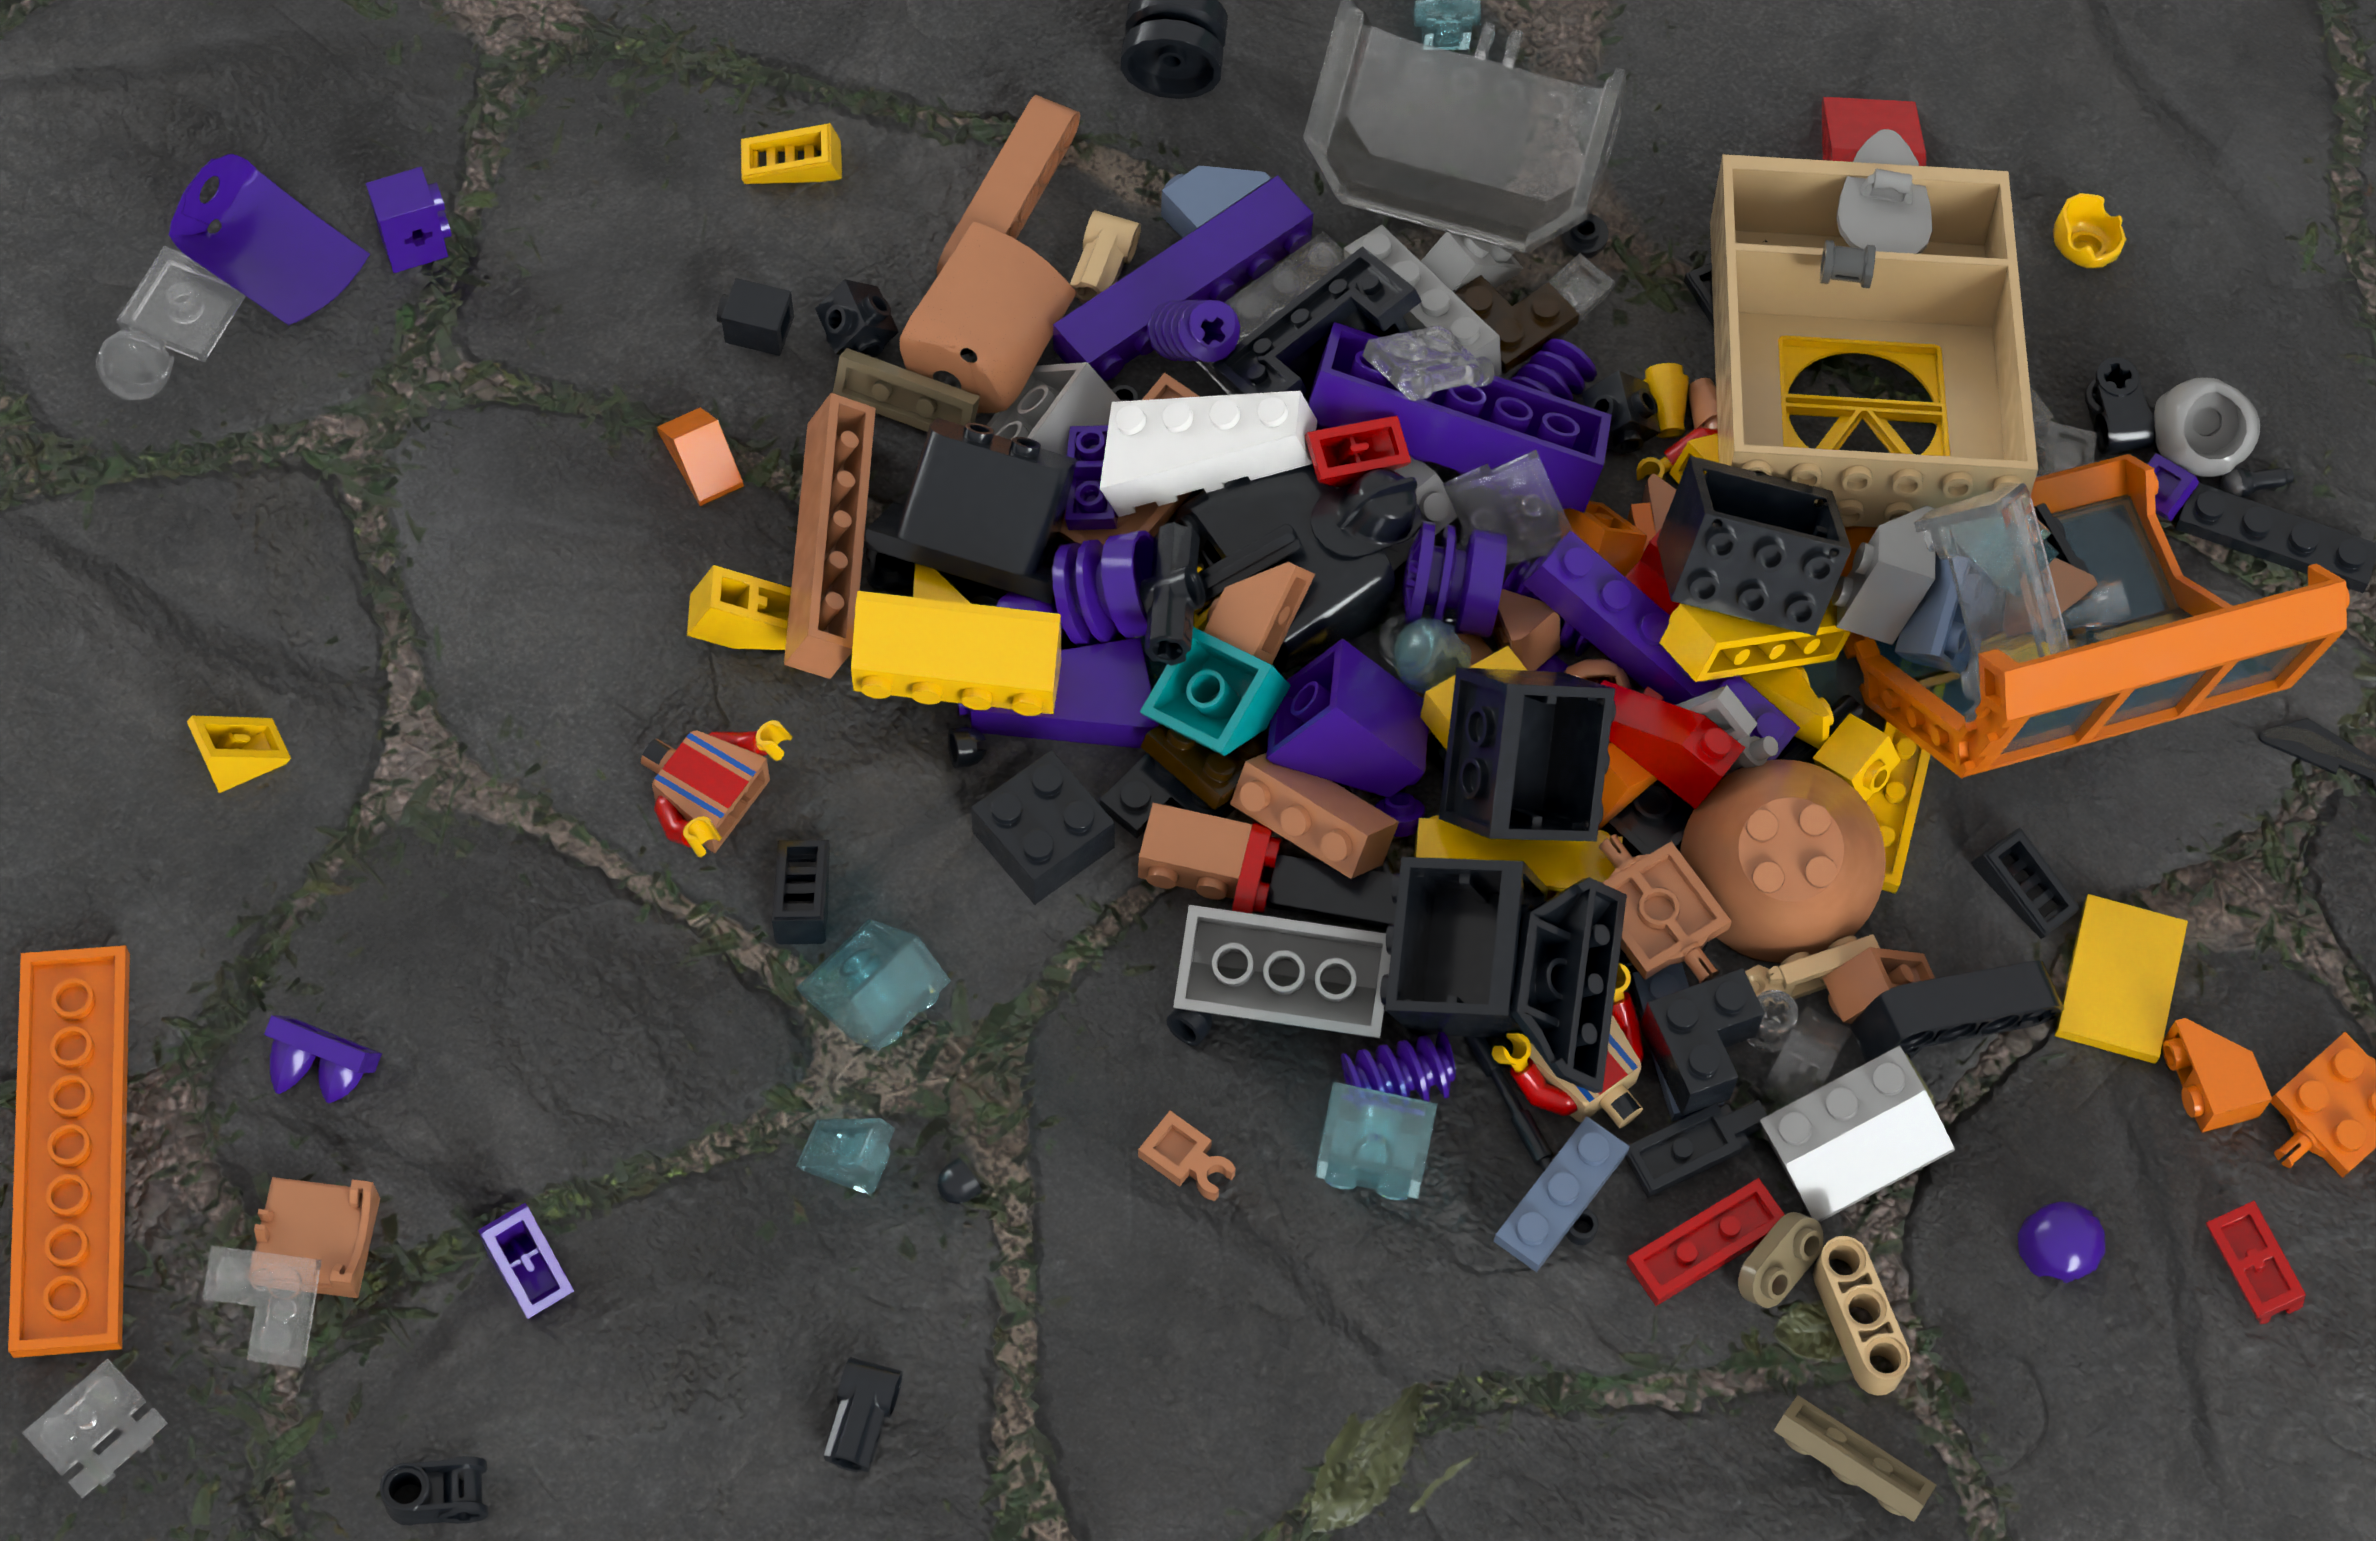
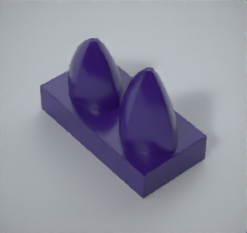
M271 1015L264 1033L265 1036L274 1039L270 1052V1076L274 1091L277 1094H281L298 1083L308 1072L317 1056L320 1057L318 1068L319 1086L325 1101L332 1103L348 1095L357 1086L363 1073H375L382 1055L378 1051L291 1016Z

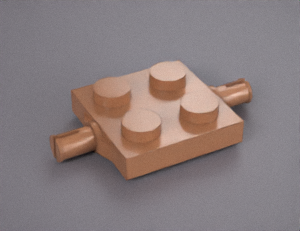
M1616 834L1610 836V840L1608 838L1599 845V849L1602 850L1615 870L1602 883L1627 895L1620 948L1643 979H1648L1669 965L1681 962L1687 964L1699 980V983L1714 979L1719 971L1704 954L1702 948L1707 942L1729 930L1732 921L1673 842L1667 843L1651 854L1632 857Z

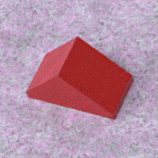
M1398 415L1311 431L1304 435L1319 483L1340 488L1354 483L1363 474L1373 469L1394 471L1411 463Z

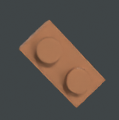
M1153 803L1139 853L1138 878L1146 879L1148 883L1159 888L1171 889L1179 886L1196 890L1199 895L1209 899L1221 900L1225 897L1234 899L1252 824Z

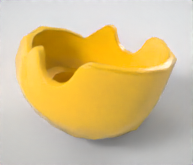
M2079 193L2066 200L2056 219L2053 229L2055 245L2065 258L2076 265L2084 268L2104 267L2117 260L2126 242L2125 233L2121 226L2122 217L2120 215L2110 216L2105 211L2103 197Z

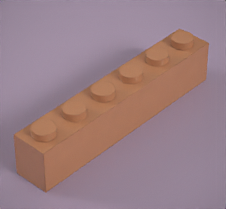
M833 393L829 394L807 424L784 665L831 679L852 653L857 591H860L876 410L875 407Z

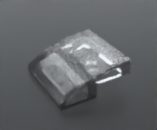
M1537 450L1492 470L1487 463L1443 483L1468 539L1474 529L1507 535L1505 565L1547 553L1569 531L1574 533Z

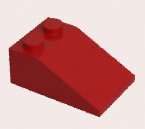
M1823 97V160L1853 162L1857 152L1870 137L1880 130L1889 129L1898 133L1907 143L1919 166H1926V150L1916 102Z

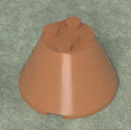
M1768 760L1760 766L1742 767L1722 778L1697 809L1694 808L1684 830L1680 848L1682 856L1732 921L1729 930L1716 938L1732 948L1733 951L1764 962L1782 963L1789 956L1799 952H1809L1810 955L1828 950V947L1833 942L1843 937L1854 936L1873 912L1881 894L1885 878L1886 859L1883 837L1878 822L1866 801L1850 784L1836 774L1814 764L1796 760Z

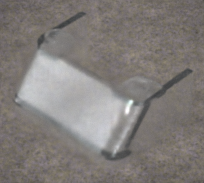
M2024 483L2003 487L1933 509L1914 522L1916 532L1923 531L1925 544L1929 552L1936 551L1941 560L1948 559L1973 654V657L1968 662V670H1964L1961 673L1964 694L1968 701L1974 700L1975 703L1964 713L1966 723L1976 719L1975 709L1981 703L1978 653L1998 648L2016 662L2021 663L2070 649L2033 501Z

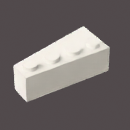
M1301 391L1112 402L1100 490L1118 517L1136 513L1135 507L1152 502H1156L1158 506L1178 501L1177 495L1204 488L1206 493L1225 488V483L1248 476L1252 481L1310 465L1312 460L1304 435L1307 432L1316 431L1317 419Z

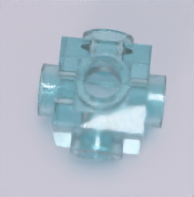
M1414 0L1415 27H1422L1423 50L1469 49L1472 25H1480V0Z

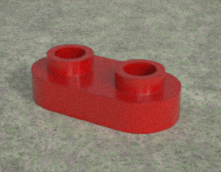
M1253 822L1232 911L1254 914V912L1264 914L1270 884L1262 882L1265 866L1275 867L1281 838L1273 837V831L1261 823Z

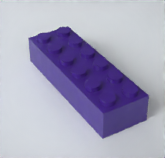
M1336 322L1333 323L1308 400V405L1317 419V425L1323 429L1398 415L1409 455L1415 460L1434 462L1455 469L1463 476L1470 478L1479 477L1500 484L1508 491L1527 493L1547 500L1558 508H1571L1583 513L1586 510L1604 466L1612 417L1611 414Z

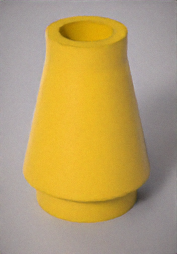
M1661 363L1650 366L1645 370V379L1643 381L1648 383L1650 392L1658 406L1656 415L1661 433L1656 436L1660 438L1681 436L1685 433L1684 419L1689 377L1684 374L1683 366L1680 364Z

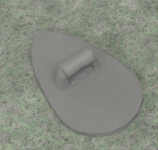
M1889 129L1880 130L1870 137L1857 152L1853 161L1919 166L1907 143L1898 133ZM1875 169L1874 174L1868 176L1867 179L1847 176L1839 198L1836 219L1839 233L1850 247L1864 249L1866 245H1875L1876 251L1913 254H1920L1927 248L1932 233V216L1926 186L1913 184L1912 175L1882 169Z

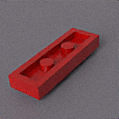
M1757 1178L1629 1255L1626 1264L1655 1306L1758 1245L1785 1214L1761 1180Z

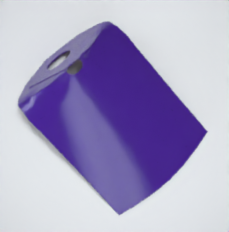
M227 154L211 159L200 169L183 192L169 230L170 238L184 255L287 325L308 317L334 300L350 284L370 255V253L283 191L259 172L247 159L235 154ZM212 176H217L219 179L217 192L210 201L201 203L200 192L203 185ZM218 219L222 228L216 233H209L207 231L208 226L213 220Z

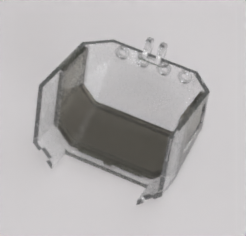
M1341 0L1303 139L1341 204L1528 254L1587 220L1599 190L1603 185L1628 96L1625 70L1615 67L1613 76H1610L1605 81L1604 88L1577 85L1514 67L1523 38V32L1513 29L1511 35L1508 36L1505 47L1506 53L1502 64L1487 60L1496 34L1495 24L1485 22L1475 56L1410 41L1372 26L1365 11L1356 8L1353 0Z

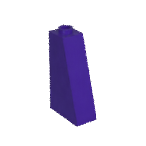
M1140 637L1061 650V667L1054 714L1041 713L1036 716H1025L1016 713L1013 709L990 707L987 710H974L965 707L961 703H957L959 716L969 714L971 727L980 730L983 734L1142 749L1141 744L1146 734L1159 726L1158 722L1140 713L1141 708L1151 693Z

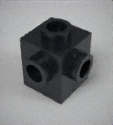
M844 279L815 308L826 332L827 342L836 355H841L846 348L862 354L876 357L883 351L884 346L899 333L891 316L890 305L882 296L878 286Z
M1618 370L1582 392L1585 406L1612 415L1607 448L1624 455L1639 450L1644 445V442L1661 433L1656 415L1658 406L1647 382Z

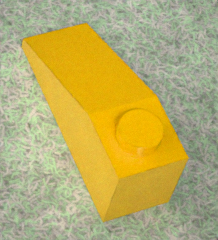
M713 565L690 594L687 636L732 649L785 650L791 587Z

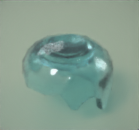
M1422 617L1403 628L1394 641L1392 664L1400 681L1406 687L1425 695L1427 690L1456 675V667L1468 668L1470 666V647L1458 638L1454 632V625L1445 623L1444 620Z

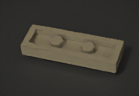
M846 348L839 357L833 394L875 407V413L926 432H928L930 424L936 418L964 426L967 423H975L980 401L979 395Z
M1799 1395L1791 1403L1774 1429V1432L1784 1437L1785 1442L1793 1450L1804 1455L1813 1456L1830 1467L1832 1473L1842 1482L1859 1486L1876 1497L1884 1509L1892 1514L1905 1516L1913 1522L1937 1486Z

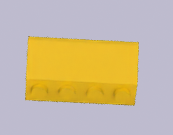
M857 591L851 659L853 691L862 692L868 697L877 699L887 698L892 695L909 697L922 704H937L940 701L961 703L965 707L974 710H987L990 707L1013 709L1016 713L1025 716H1036L1041 713L1054 714L1061 667V614Z

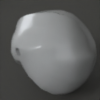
M2200 377L2187 380L2160 396L2155 405L2154 423L2156 446L2162 457L2193 475L2214 477L2229 473L2237 464L2244 461L2252 453L2258 442L2260 420L2256 408L2238 389L2220 379Z

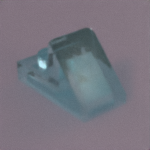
M881 1118L816 1120L796 1166L805 1172L864 1194H872L890 1157L891 1150L888 1145L895 1128Z

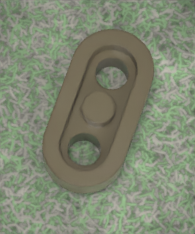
M1790 1212L1780 1218L1741 1267L1738 1287L1742 1297L1765 1308L1778 1305L1820 1255L1824 1239L1820 1223L1814 1218L1797 1212Z

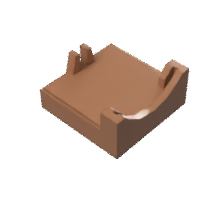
M272 1177L265 1210L258 1209L261 1224H255L254 1227L257 1245L249 1275L252 1284L358 1298L380 1202V1196L374 1183L352 1179L351 1186L347 1187Z

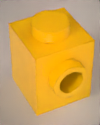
M1851 713L1847 715L1813 756L1816 766L1822 767L1845 780L1865 801L1874 792H1878L1885 786L1890 777V772L1900 761L1888 734Z

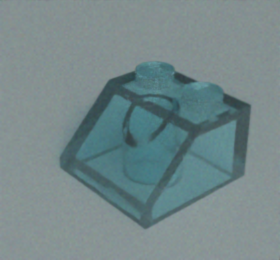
M868 919L813 971L797 989L802 996L850 1039L879 1051L882 1047L895 1042L902 1034L903 1027L914 1016L931 1007L937 1001L939 992L951 980L917 935Z
M1333 1082L1315 1177L1323 1178L1327 1184L1339 1189H1354L1356 1186L1377 1190L1380 1196L1391 1200H1406L1408 1197L1418 1199L1438 1104Z

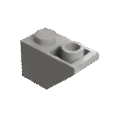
M1446 231L1421 260L1454 293L1480 275L1494 288H1497L1517 276L1523 269L1520 263L1513 257L1514 249L1506 239L1498 234H1479L1471 231Z

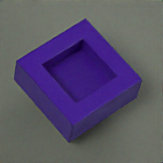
M2155 453L2148 465L2154 468L2159 484L2158 493L2155 495L2156 513L2171 522L2200 482L2192 473Z

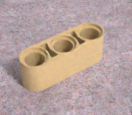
M1848 1236L1835 1237L1826 1243L1817 1259L1813 1271L1814 1282L1856 1382L1860 1388L1869 1394L1877 1396L1887 1395L1895 1390L1909 1367L1911 1359L1909 1348L1867 1250L1855 1238ZM1832 1259L1844 1260L1852 1268L1853 1274L1840 1275L1830 1267L1829 1261ZM1853 1307L1864 1308L1872 1316L1873 1323H1858L1850 1315L1849 1309ZM1870 1357H1885L1893 1365L1894 1372L1885 1374L1877 1371L1870 1363Z

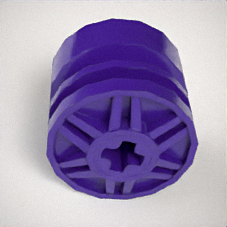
M1422 520L1418 534L1409 548L1404 572L1402 596L1405 605V624L1418 626L1424 605H1430L1429 626L1431 629H1438L1446 608L1455 609L1457 633L1489 638L1495 624L1502 591L1507 554V535L1474 529L1468 539L1465 550L1456 549L1455 526L1447 524L1444 529L1441 545L1436 546L1434 545L1435 522Z
M1146 530L1109 536L1104 545L1098 539L1083 541L1082 544L1071 543L1061 545L1055 553L1052 574L1056 608L1058 614H1061L1062 627L1070 641L1077 647L1094 645L1098 641L1101 643L1115 641L1119 633L1126 638L1146 635L1148 615L1141 602L1140 583L1143 579L1151 577L1154 537Z

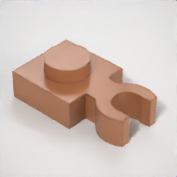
M1172 1111L1166 1114L1138 1149V1157L1179 1187L1188 1176L1195 1179L1200 1194L1212 1201L1219 1197V1188L1210 1183L1207 1177L1215 1172L1223 1174L1230 1180L1235 1177L1236 1168L1230 1160L1222 1156L1209 1157L1207 1155V1152L1211 1149L1212 1140Z

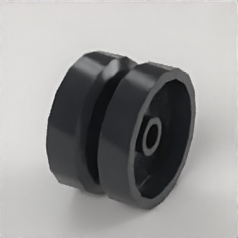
M1131 0L1127 9L1125 37L1122 44L1120 70L1127 81L1141 91L1158 97L1173 99L1198 97L1213 90L1221 80L1223 47L1226 42L1228 25L1226 10L1218 0Z

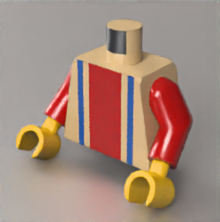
M1618 963L1602 1092L1593 1093L1556 1077L1534 1045L1523 1034L1507 1033V1038L1513 1044L1511 1056L1504 1046L1493 1047V1059L1501 1064H1511L1510 1073L1531 1105L1561 1116L1570 1115L1579 1122H1582L1586 1116L1591 1117L1603 1108L1619 1128H1623L1631 1123L1642 1112L1643 1107L1628 1091L1637 1082L1644 1054L1640 1024L1629 993L1623 992L1628 988L1631 981L1630 971L1625 965Z

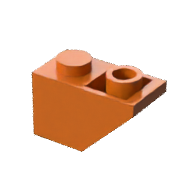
M2187 1018L2175 1020L2163 1039V1055L2170 1070H2176L2183 1087L2181 1096L2184 1108L2191 1118L2195 1117L2201 1133L2259 1118L2271 1102L2272 1097L2253 1052Z

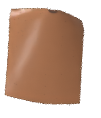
M973 221L934 283L910 316L900 336V351L904 365L907 370L932 379L936 371H947L953 374L960 381L962 390L980 396L977 413L1005 411L1021 394L1053 335V324L1063 318L1077 292L1048 261L1030 247L996 229ZM964 348L972 350L977 355V361L972 363L964 360L960 355L961 350Z

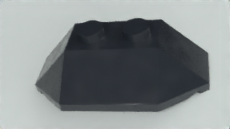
M1589 877L1578 881L1523 914L1510 1014L1556 1077L1593 1093H1599L1603 1090L1627 895Z

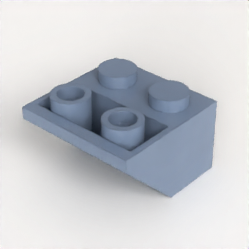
M1935 556V580L1899 634L1895 653L1909 662L1964 675L1967 662L1973 663L1979 650L1980 635L1976 631L1981 614L1986 615L1992 605L1994 587L1990 585L1992 578L1968 558L1960 556Z

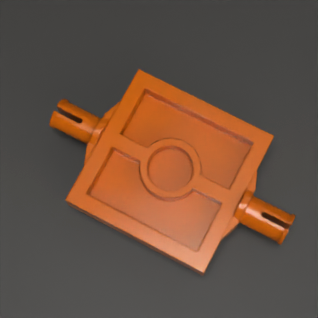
M2344 1032L2272 1097L2270 1103L2287 1119L2294 1134L2274 1152L2276 1159L2279 1161L2291 1149H2294V1152L2281 1163L2287 1168H2291L2307 1151H2310L2324 1158L2343 1178L2376 1148V1060L2368 1056Z

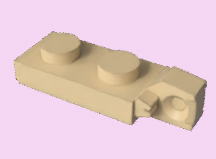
M1874 934L1857 939L1855 936H1847L1833 942L1828 947V950L1810 955L1809 952H1799L1786 958L1779 967L1773 966L1771 969H1768L1758 964L1745 971L1761 1005L1775 1000L1782 1004L1826 989L1827 987L1822 977L1869 947H1880Z

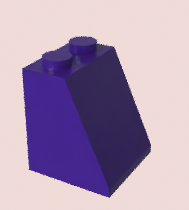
M1342 638L1286 680L1291 687L1270 721L1266 759L1270 762L1388 798L1405 786L1414 785L1423 776L1426 770L1427 737L1429 734L1428 726L1420 717L1424 699Z

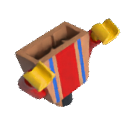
M771 720L764 723L758 731L710 732L709 734L698 730L691 731L677 750L659 739L652 740L642 754L641 764L657 773L652 783L656 801L654 811L667 839L691 847L698 857H703L706 854L703 845L713 853H716L770 781L767 758L763 756L768 754L773 760H781L784 756V751L778 744L783 740H792L793 736L779 721Z

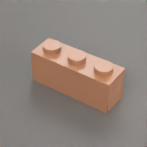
M1267 753L1245 761L1230 805L1350 879L1383 865L1399 821L1333 781L1273 764L1266 759Z

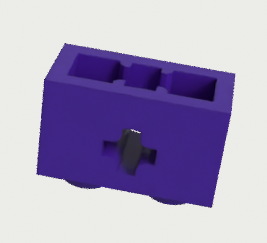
M422 167L366 183L379 233L393 273L448 257L444 238L451 237L452 233L444 212V202L437 182L427 184Z

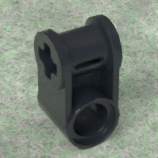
M2121 357L2105 359L2099 365L2095 379L2088 385L2085 392V402L2093 424L2094 438L2098 450L2102 454L2151 448L2155 441V423L2145 399L2137 368L2129 360Z
M459 1456L441 1461L394 1465L386 1471L380 1483V1493L387 1513L395 1522L409 1526L442 1522L461 1524L484 1520L488 1517V1506L482 1502V1474L487 1471V1461L479 1457ZM464 1482V1497L462 1498L461 1484ZM411 1484L421 1488L419 1497L412 1503L399 1504L393 1500L395 1493L402 1486Z

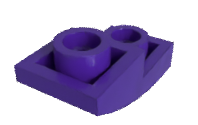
M1108 425L1070 426L1067 456L1077 459L1066 506L1065 521L1068 530L1117 529L1118 515L1100 490Z

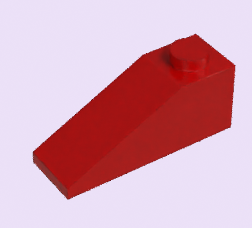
M1603 680L1601 683L1602 685L1615 688L1616 714L1611 723L1609 741L1695 809H1697L1746 748L1705 715Z

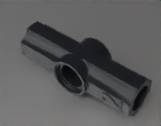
M1175 522L1159 527V535L1154 538L1151 577L1143 579L1140 583L1141 602L1148 615L1145 652L1153 662L1160 661L1170 666L1186 661V654L1191 650L1194 611L1201 609L1205 604V590L1200 575L1197 572L1200 537L1192 527H1184Z

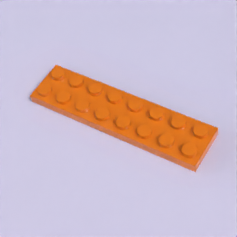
M126 945L21 953L8 1352L13 1358L122 1349L130 953Z

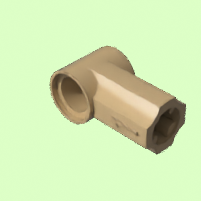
M1097 210L1093 211L1084 234L1083 252L1070 282V285L1077 292L1075 297L1082 304L1118 281L1124 263L1130 264L1134 257L1140 238L1141 223Z

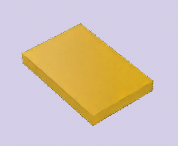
M2088 894L2083 904L2062 999L2064 1010L2059 1014L2055 1037L2156 1064L2161 1054L2188 921Z

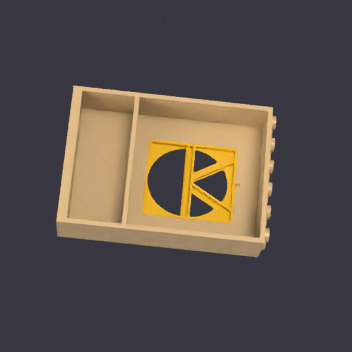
M1722 154L1710 220L1719 463L1833 491L1843 525L1847 527L1878 528L1881 524L1924 506H1929L1936 509V531L2019 536L2038 472L2009 172ZM1875 169L1910 174L1912 175V183L1914 185L1926 186L1932 216V233L1926 249L1920 254L1876 251L1870 289L1862 288L1860 283L1830 280L1828 284H1820V267L1825 240H1833L1835 246L1850 247L1839 233L1836 219L1839 198L1847 176L1867 179L1868 176L1874 174ZM1858 353L1880 357L1904 368L1919 380L1933 402L1788 394L1795 378L1812 363L1833 355ZM1789 416L1838 417V420L1814 449L1807 447L1798 437ZM1863 419L1890 453L1839 449ZM1887 420L1934 423L1936 425V432L1928 448L1921 455H1916Z

